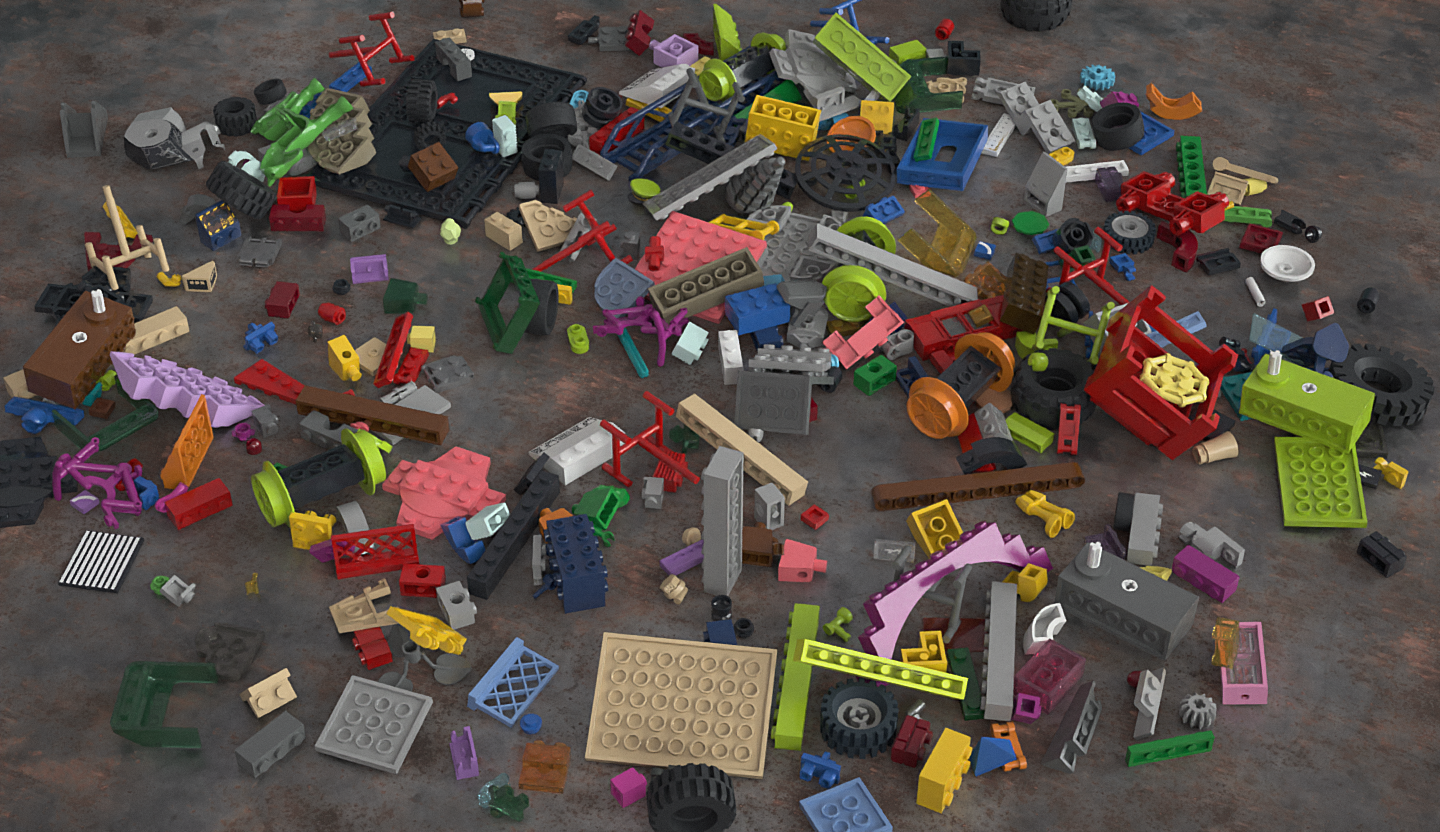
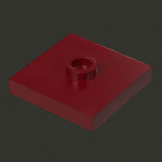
M1249 223L1240 241L1239 248L1262 254L1266 249L1279 245L1283 232Z

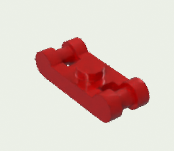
M1060 404L1057 454L1070 452L1072 455H1077L1080 405L1067 406V404ZM1066 414H1073V420L1066 419ZM1064 439L1071 440V445L1064 444Z

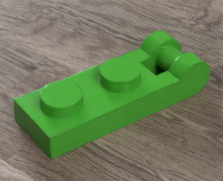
M1234 206V208L1225 210L1224 221L1261 224L1263 227L1269 228L1272 226V212L1269 209Z

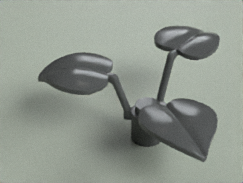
M398 623L394 624L390 631L388 645L393 656H404L403 674L401 676L398 672H387L379 678L378 682L412 692L413 683L411 680L406 679L408 664H415L421 658L431 668L436 669L434 677L437 682L443 685L458 683L471 671L472 666L463 657L452 653L439 655L436 660L437 665L433 664L425 655V652H421V646L410 639V631Z

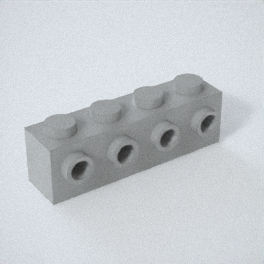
M1135 494L1127 562L1131 564L1152 566L1153 558H1157L1158 546H1154V544H1159L1160 532L1156 531V529L1160 530L1162 518L1158 517V515L1162 516L1163 504L1159 503L1160 495Z

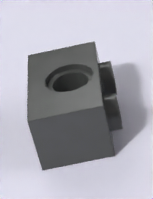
M365 205L338 218L340 232L351 242L381 228L379 214L369 205Z

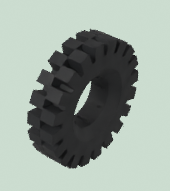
M1352 344L1351 348L1349 347L1346 359L1340 363L1332 361L1328 369L1334 379L1375 393L1370 420L1374 416L1377 424L1386 425L1389 420L1392 426H1401L1403 422L1409 425L1413 424L1415 420L1419 421L1425 415L1434 394L1435 387L1432 386L1434 382L1431 377H1427L1428 372L1423 367L1417 368L1418 363L1412 358L1404 361L1405 354L1398 351L1391 355L1390 348L1381 346L1379 351H1377L1374 344H1365L1364 348L1361 344ZM1363 381L1381 383L1390 388L1394 393L1377 390Z

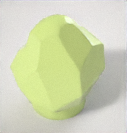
M448 218L441 225L440 235L445 243H456L458 237H460L461 229L453 219Z

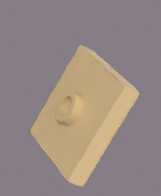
M374 337L357 348L355 352L359 357L360 368L375 376L386 344Z

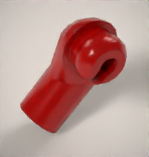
M451 92L441 96L437 102V109L441 108L448 101L451 104H455L458 101V97L455 96L456 94Z

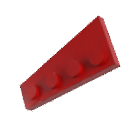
M260 359L234 377L235 384L241 385L243 383L248 385L249 389L255 390L257 388L263 390L264 394L269 396L277 395L279 399L295 405L297 397L305 386L263 359Z

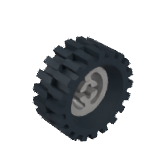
M853 678L847 679V684H843L842 681L836 683V689L831 686L828 689V694H824L823 702H821L820 733H822V739L824 742L828 741V747L831 750L837 747V754L842 756L843 752L848 753L847 758L852 759L854 754L859 755V759H865L866 754H870L871 758L876 757L878 750L884 753L887 750V746L891 747L893 744V739L896 738L899 708L897 700H893L894 694L891 691L886 693V686L882 684L877 687L874 680L864 683L865 678H859L858 682H854ZM847 718H849V725L845 722Z

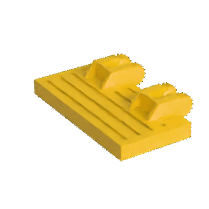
M390 606L386 613L409 630L410 639L419 646L431 650H436L439 647L449 654H461L467 639L439 618Z

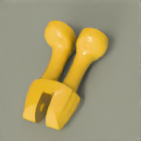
M1029 490L1025 495H1021L1015 500L1016 505L1027 515H1036L1046 522L1045 533L1050 538L1056 537L1061 527L1064 529L1070 528L1075 520L1074 512L1047 502L1046 495Z

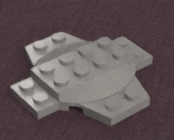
M788 29L785 33L787 49L783 51L773 48L769 52L778 77L792 80L795 84L799 82L803 85V92L812 106H814L815 95L840 86L846 92L855 93L858 89L854 78L813 44L815 38L813 34Z

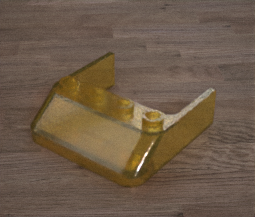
M928 189L917 197L915 202L938 224L931 244L913 228L900 236L898 241L925 267L945 275L957 277L965 270L977 236L969 225L934 192Z

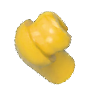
M164 272L157 274V279L165 287H178L181 284L182 277L178 274L172 275V278H168Z

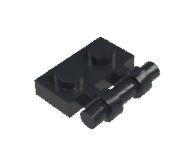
M876 130L874 143L883 150L888 149L889 154L891 150L897 152L896 136L894 133L883 134V130ZM871 147L869 148L876 156H881L879 152Z

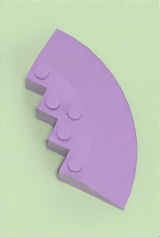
M110 352V357L122 388L130 395V398L134 400L150 399L160 409L176 408L185 418L190 417L201 394L205 395L211 427L214 428L237 423L252 416L251 411L265 406L253 396L247 397L243 395L242 389L229 386L227 381L216 376L213 379L206 377L198 369L192 367L184 369L177 367L176 362L162 359L160 362L146 355L143 359L134 357L133 353Z

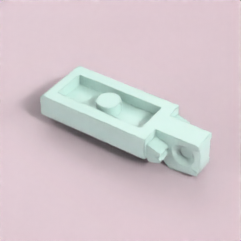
M1084 85L1077 95L1081 100L1088 103L1092 110L1098 112L1102 109L1100 101L1103 98L1096 92L1090 91Z

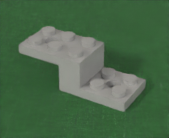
M1026 82L1008 88L998 94L1021 135L1024 136L1034 132L1047 154L1072 145L1075 142L1074 137L1052 101L1048 100L1039 104ZM1017 99H1020V100L1022 101L1023 105H1022V104H1019V103L1017 102ZM1050 131L1054 132L1056 137L1052 136Z

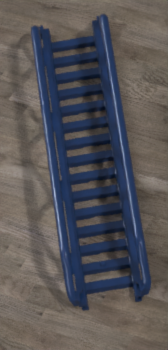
M751 45L748 46V47H746L745 49L741 50V51L738 52V53L747 52V51H748L747 49H748L749 47H751ZM738 53L734 54L733 56L729 57L728 59H730V58H736V57H737L736 55H737ZM775 70L770 74H766L767 76L765 77L760 76L754 81L756 82L753 84L748 83L742 86L745 89L741 91L747 103L742 104L738 101L732 115L735 116L754 102L755 97L749 95L751 92L764 96L787 79L779 78ZM776 79V80L779 81L780 83L775 84V83H773V82H774V80ZM686 83L618 122L612 129L600 151V156L612 163L617 162L634 172L628 177L629 182L633 179H640L645 174L681 153L665 145L672 126L668 114L654 109L683 93ZM732 97L719 104L717 101L707 98L709 105L726 110L732 100ZM680 98L678 99V101L676 102V104L674 105V107H673V109H672V112H673V113H674V111H675V109H676V107H677V104H678ZM688 105L683 108L677 122L692 129L695 126H699L702 129L699 132L709 136L714 133V126L720 127L724 117ZM651 113L666 118L638 136L631 138L645 114ZM707 119H709V120H711V121L714 122V123H712V124L709 125L708 123H706V122H704V121L707 120ZM635 121L623 141L615 140L620 129ZM650 141L655 142V143L652 144V145H649V144H648ZM612 144L619 146L608 153ZM664 147L668 151L663 153L658 148ZM639 148H641V149H643L644 151H646L647 153H646V155L644 156L643 154L639 153V152L636 151V150L639 149ZM629 155L641 162V164L637 166L624 157Z

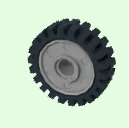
M1118 211L1117 214L1113 213L1112 216L1109 215L1107 217L1103 231L1123 246L1119 253L1123 254L1125 251L1129 255L1130 252L1133 255L1138 252L1141 254L1144 253V250L1148 251L1154 243L1156 227L1153 220L1148 219L1146 215L1142 217V213L1135 214V211H1132V213H1129V211H1124V213Z

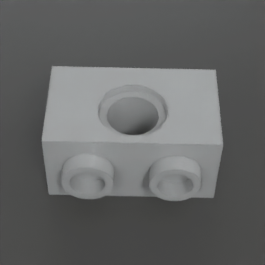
M773 483L755 489L754 518L757 522L764 523L766 529L771 530L784 526L785 497Z
M460 581L436 588L437 602L451 628L455 630L475 623L474 614H477L474 602L469 601V592L467 588L462 587Z

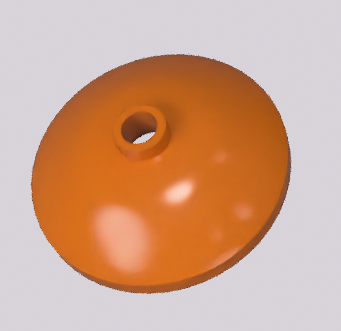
M861 116L843 118L835 123L828 132V135L857 136L873 143L876 138V130L873 123ZM836 140V142L846 141V142L858 143V142L849 141V140ZM839 145L842 150L852 151L854 149L853 146ZM830 147V148H829V150H830L832 153L835 152V150L833 149V147ZM861 150L859 155L865 153V151Z

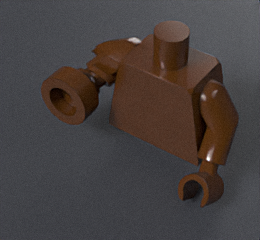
M756 522L754 527H743L742 564L772 567L773 555H784V543H779L777 538L772 537V530L766 529L764 523Z

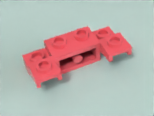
M880 295L864 307L873 319L847 341L836 330L822 342L826 348L830 349L829 352L837 356L839 363L845 370L862 357L868 358L874 353L872 349L875 346L881 347L888 341L886 337L904 323Z

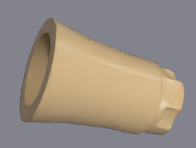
M1227 431L1218 437L1192 448V454L1197 464H1207L1221 459L1237 457L1238 445L1233 434Z

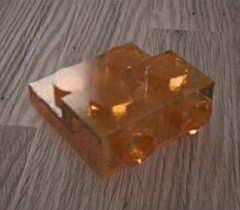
M989 261L983 266L981 264L978 265L973 271L974 273H969L963 280L965 283L977 287V297L981 296L984 300L1004 295L1006 276Z
M540 740L526 743L522 759L523 767L518 783L519 789L563 794L571 761V748L561 742L554 745H546Z

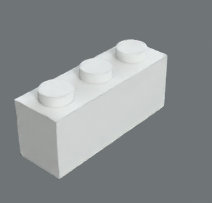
M737 330L718 331V349L724 385L737 384L738 371H743Z

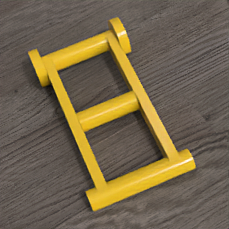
M721 214L708 222L764 240L766 235H774L779 231V224L774 220L761 223ZM720 223H726V224H731V225H736V226H729V225H724V224H720Z

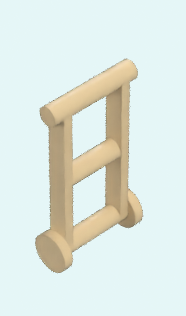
M1218 157L1213 161V167L1217 171L1224 172L1229 170L1273 184L1278 183L1277 177L1230 164L1225 158Z

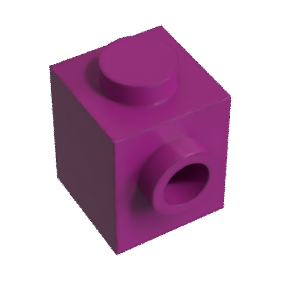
M1018 693L1013 698L1011 720L1032 724L1036 719H1039L1041 714V706H1039L1040 697Z

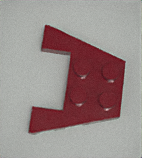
M100 232L84 233L85 244L92 242L96 257L102 261L103 256H109L112 259L122 255L119 244H99L102 238ZM136 234L133 244L128 245L130 252L142 248L138 234ZM145 234L146 239L152 243V235ZM86 250V262L89 271L90 269H92V266ZM136 258L112 267L128 268Z

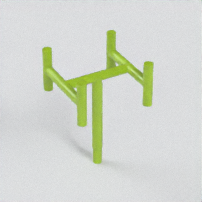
M1058 286L1052 287L1047 291L1048 298L1032 350L1037 351L1044 347L1043 340L1048 324L1062 327L1057 332V336L1060 338L1073 331L1096 337L1090 359L1087 360L1093 366L1096 365L1099 360L1098 355L1109 316L1115 304L1109 302L1102 306L1101 311L1103 313L1098 330L1051 317L1056 294L1060 291Z

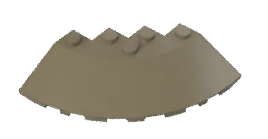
M326 88L316 100L317 105L310 111L311 120L318 118L330 105L337 103L341 96L348 100L353 109L343 114L336 121H333L307 148L312 158L320 166L331 172L342 174L367 164L376 154L371 143L374 137L369 129L372 123L367 116L370 110L361 95Z

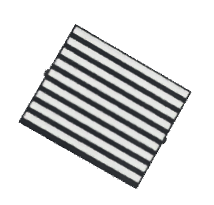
M86 530L58 585L118 594L144 542V538Z

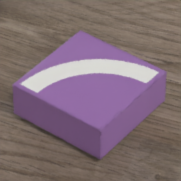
M84 490L71 499L70 504L85 514L99 504V499L87 490Z

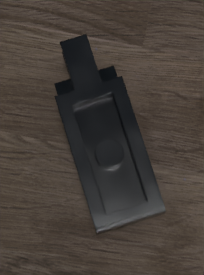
M594 15L589 21H582L568 35V41L582 45L588 37L598 30L600 17Z

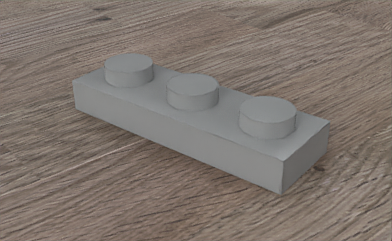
M578 144L572 155L573 160L609 181L617 168V165L581 144Z

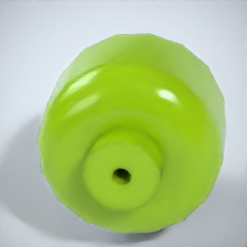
M1032 353L1029 356L1028 365L1032 366L1033 371H1044L1048 366V358L1044 353Z

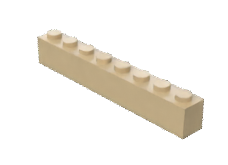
M693 394L678 404L676 418L716 449L722 446L744 452L743 470L763 486L773 483L785 497V503L788 506L805 495L808 484L807 480L699 396Z

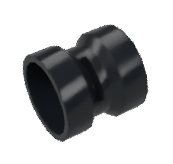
M717 595L712 598L711 619L713 621L731 619L732 600L730 597Z

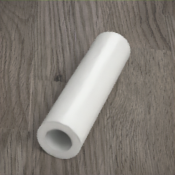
M1247 278L1245 283L1257 306H1264L1266 301L1254 278Z

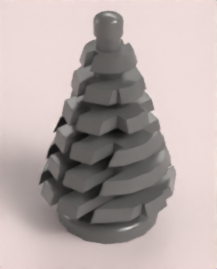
M777 157L759 160L757 165L746 167L740 175L729 177V181L726 182L724 195L730 207L738 213L745 215L752 214L759 208L762 211L768 209L774 201L785 165V159Z

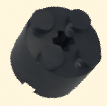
M1070 218L1059 227L1052 240L1055 248L1060 247L1064 252L1070 254L1074 248L1086 245L1090 247L1094 239V233L1087 222H1082L1079 218Z

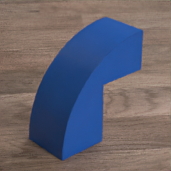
M457 516L440 524L450 545L465 562L472 564L480 559L486 549L482 540H473L466 527L467 520L465 517Z

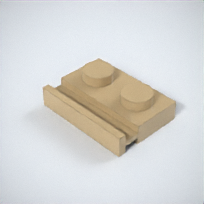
M1215 171L1207 195L1215 194L1216 192L1225 193L1229 202L1233 201L1234 204L1240 206L1249 182Z

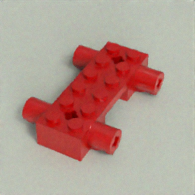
M1144 171L1121 184V196L1116 201V207L1122 213L1124 211L1131 212L1137 208L1143 212H1148L1156 217L1168 220L1171 232L1179 236L1190 229L1196 233H1204L1224 221L1225 209L1229 206V199L1225 193L1216 192L1215 194L1206 195L1198 191L1186 198L1171 194V188L1175 186V179L1171 173L1165 171L1161 174L1153 175Z

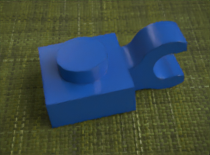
M1126 253L1110 257L1109 263L1117 272L1123 271L1126 280L1135 279L1132 274L1136 272L1134 262Z

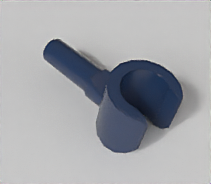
M547 574L543 577L544 585L532 595L534 599L547 589L554 590L557 585H554L552 574Z

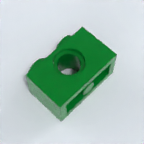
M880 355L854 371L853 385L870 396L896 380L897 366Z

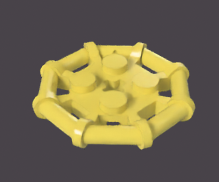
M1165 353L1163 356L1146 358L1143 361L1144 367L1139 377L1140 380L1164 400L1178 404L1179 407H1185L1196 402L1202 403L1206 400L1209 379L1204 377L1194 366V362L1173 357L1170 353Z

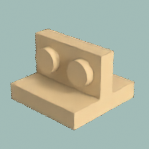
M287 668L239 694L243 702L248 701L257 719L297 697L287 677L291 676Z

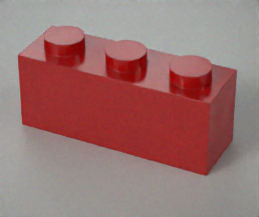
M220 478L164 502L167 516L177 530L233 506L230 491Z

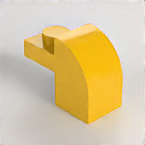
M1028 563L1020 573L1012 570L1002 582L1017 584V594H1020L1021 601L1030 602L1046 587L1048 583L1047 569Z

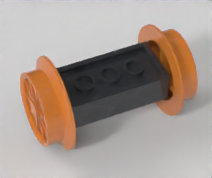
M984 332L963 336L955 346V361L939 377H922L911 385L907 401V412L912 423L922 433L935 439L960 435L968 425L967 408L988 388L1002 392L1011 385L1015 359L1011 349L999 337Z

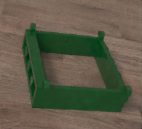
M500 252L499 257L502 261L482 299L476 297L475 303L478 304L491 337L492 347L496 351L512 354L536 312L540 301L522 259L515 255L510 256ZM513 279L520 296L517 300L519 305L506 327L498 304Z

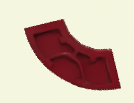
M683 33L684 39L698 45L699 54L714 56V42L701 39L698 33Z

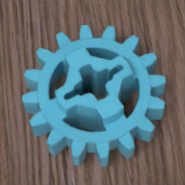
M1086 66V69H1082L1080 73L1081 83L1089 86V89H1109L1115 83V72H1111V68L1106 69V66Z

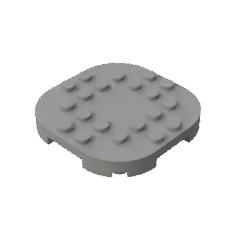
M782 205L769 206V209L763 211L759 209L747 218V220L761 223L774 220L779 224V231L776 234L765 236L764 241L767 242V247L757 261L763 276L782 274L785 281L815 280L822 284L824 277L831 270L839 267V262L808 250V235L818 223L836 231L842 225L836 218L825 214L822 219L791 212L790 206Z

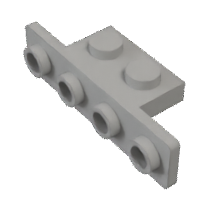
M842 86L814 96L813 108L821 110L820 121L861 107V100L855 95L845 98V89Z
M1163 667L1152 672L1148 669L1140 672L1134 705L1139 709L1133 736L1136 740L1149 737L1154 733L1166 670Z

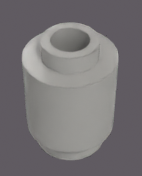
M535 181L519 182V184L514 185L515 198L534 199L536 195H539V184L536 185Z

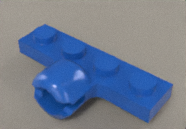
M15 396L5 405L6 413L23 416L21 418L23 421L22 427L31 434L41 432L49 422L76 426L84 418V410L73 409Z

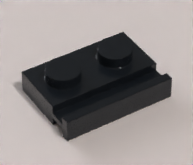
M1229 248L1199 254L1196 258V261L1200 262V266L1208 276L1239 269L1241 265L1238 258L1232 252L1230 253Z
M543 452L530 465L513 490L519 495L524 490H528L539 472L544 470L543 466L550 456Z

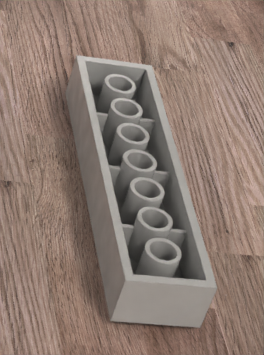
M719 446L716 453L711 455L709 465L703 469L701 479L704 480L701 494L704 495L701 509L704 510L701 524L704 525L701 539L704 540L701 551L704 555L701 566L704 569L701 581L704 583L705 593L716 596H729L742 571L744 452Z

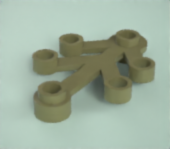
M1069 89L1061 91V98L1072 102H1058L1056 99H1050L1057 111H1059V108H1069L1067 116L1070 118L1077 117V114L1083 109L1085 117H1092L1096 112L1089 107L1088 103L1081 100L1078 95L1077 97L1071 95Z

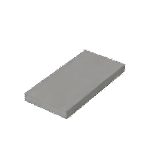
M426 385L395 404L435 414H442L451 408L449 401ZM373 431L391 445L403 439V437Z

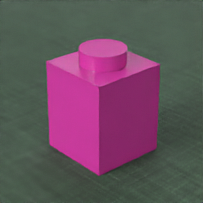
M633 767L610 779L611 794L622 808L646 796L647 781Z

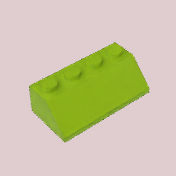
M713 4V33L719 60L724 61L740 52L742 48H740L738 31H736V22H733L732 16L720 6Z

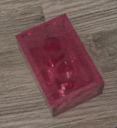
M1049 638L1014 676L1013 694L1016 696L1018 693L1040 697L1039 706H1041V711L1049 714L1083 677L1086 658Z

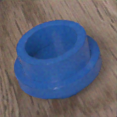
M526 714L520 720V727L526 734H536L542 727V719L537 714Z

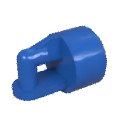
M477 122L467 129L465 137L474 150L481 152L491 151L493 154L499 152V143L485 123Z

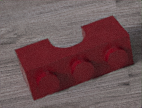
M641 10L636 14L633 13L629 18L630 24L627 27L628 33L625 36V46L639 56L649 47L651 37L647 34L653 29L655 21Z
M272 204L269 216L271 231H324L326 222L325 206L307 205L303 212L293 213L290 210V205Z

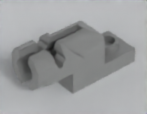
M580 212L560 251L577 242L580 236L591 230L582 212ZM581 249L572 253L567 261L574 262Z
M1188 522L1180 529L1182 534L1179 536V539L1209 558L1215 560L1222 556L1235 567L1242 564L1245 549L1218 528L1213 527L1206 532L1197 524Z

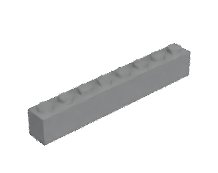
M992 581L991 590L987 589L986 602H990V604H986L985 617H989V619H985L984 632H988L984 636V647H988V649H984L983 662H987V665H983L982 678H986V681L982 680L981 693L985 694V696L981 697V709L985 710L984 719L1011 721L1017 584Z

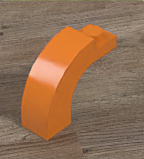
M1152 83L1146 86L1147 93L1145 95L1150 101V109L1162 118L1183 120L1202 112L1201 101L1193 92L1181 98L1170 99L1163 96Z

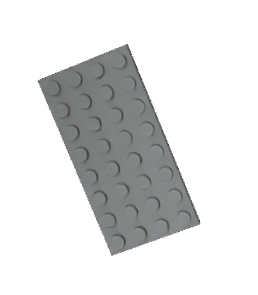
M759 134L643 202V205L655 220H663L673 210L676 212L682 209L685 203L696 201L702 193L707 194L714 189V186L728 182L729 177L740 175L746 167L757 165L763 157L768 158L772 156L777 147L772 141Z

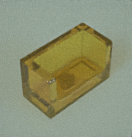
M1217 617L1212 632V639H1215V651L1211 664L1233 669L1239 651V621Z

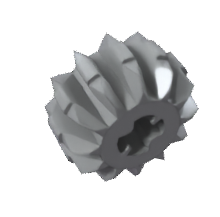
M1194 692L1193 695L1187 694L1180 701L1179 717L1183 718V724L1189 723L1191 728L1197 726L1201 729L1203 726L1209 727L1215 720L1216 704L1213 703L1212 698H1206L1205 694L1198 695Z

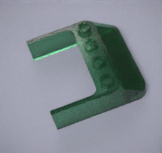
M947 56L907 59L899 65L912 76L892 99L899 113L905 114V110L908 107L910 109L909 114L914 113L915 108L920 109V113L962 109L963 91L931 93L924 79V76L947 74Z
M115 375L114 379L118 394L136 408L133 412L89 437L85 436L55 409L52 410V415L56 428L77 447L82 449L92 438L97 437L99 439L98 452L156 421L159 416L157 407L147 399L134 400L130 398V395L123 390L118 375Z
M135 661L128 664L125 668L110 719L112 731L144 747L201 748L202 743L198 728L162 726L173 686L179 682L217 683L218 677L215 664Z

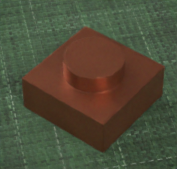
M96 398L88 410L89 415L108 419L116 407L115 401Z

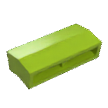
M1016 412L1005 420L1013 439L1039 453H1042L1053 443L1055 435L1053 432Z

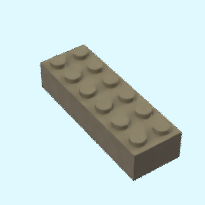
M748 247L652 286L648 288L653 307L658 311L660 317L670 324V321L680 312L681 308H687L688 313L683 318H688L724 303L725 296L764 286L762 270Z

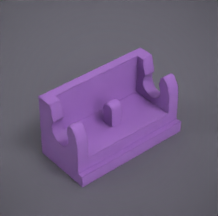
M386 254L350 258L353 284L389 280Z
M470 726L463 728V735L457 737L456 732L452 731L451 743L449 745L457 780L479 776Z

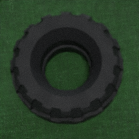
M1001 0L1000 2L1003 16L1010 24H1014L1015 27L1038 32L1052 30L1056 26H1061L1067 19V16L1070 15L1072 0Z
M1049 348V350L1041 349L1034 351V353H1044L1048 358L1047 368L1044 371L1038 372L1033 371L1032 366L1028 365V359L1031 354L1025 356L1019 365L1016 366L1011 384V401L1016 411L1021 416L1048 430L1059 429L1060 404H1067V406L1080 405L1079 425L1083 421L1088 420L1095 412L1097 405L1090 400L1091 396L1084 391V387L1088 377L1095 371L1094 366L1089 361L1087 362L1085 357L1074 354L1070 350ZM1066 414V419L1073 420V414Z

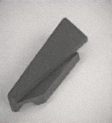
M1094 680L1082 684L1076 692L1041 761L1043 766L1071 774L1075 769L1077 755L1079 757L1086 755L1102 710L1101 701L1095 700L1093 691L1096 682Z

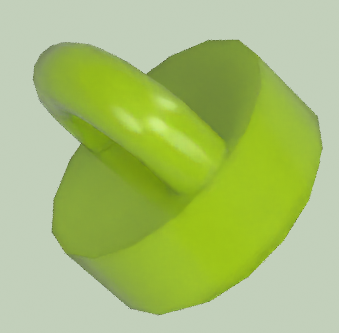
M994 217L991 223V231L997 235H1003L1007 232L1010 222L1003 218ZM995 226L1003 228V230L999 231L995 229Z

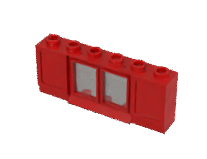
M1003 295L981 301L978 299L905 320V329L911 330L914 333L913 348L922 361L929 360L931 353L944 350L946 354L955 352V346L959 339L968 334L984 332L1004 340L1016 337L1017 332L1023 331L1000 321ZM985 304L993 320L977 328L968 312Z

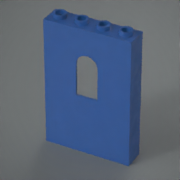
M939 120L932 158L916 162L913 157L921 127L920 123L897 167V183L964 191L988 140V125ZM954 146L957 149L951 162L935 161L942 147Z

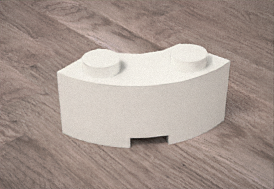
M1060 603L1046 606L1036 615L1024 635L1023 649L1025 655L1044 654L1053 641V635L1059 633L1066 622Z

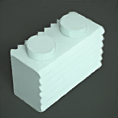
M506 115L493 119V134L499 143V153H501L502 157L517 153L516 125Z
M689 322L671 353L672 356L675 355V357L691 365L694 359H699L702 353L700 348H705L709 340L706 338L709 332Z
M506 503L486 506L470 518V520L466 521L467 530L473 540L490 537L503 526L510 516Z

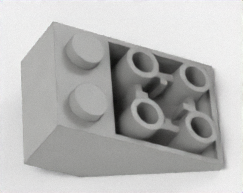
M1043 152L1025 186L1024 201L1045 215V217L1061 211L1067 168L1046 152Z

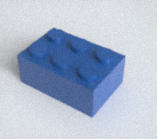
M776 283L725 296V314L734 329L737 330L738 335L790 322V304L783 300L776 287Z

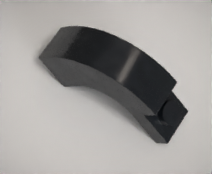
M1001 437L985 438L971 443L973 449L956 457L964 475L990 463L1003 464L1008 470L1023 468L1028 465L1019 447L1013 441Z

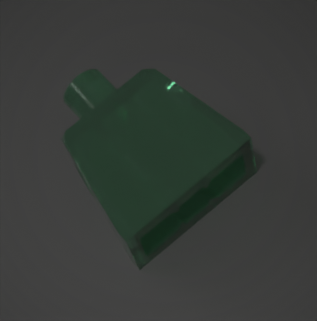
M390 278L383 298L384 314H400L408 311L413 313L417 304H427L428 294L419 293L418 284L415 282Z

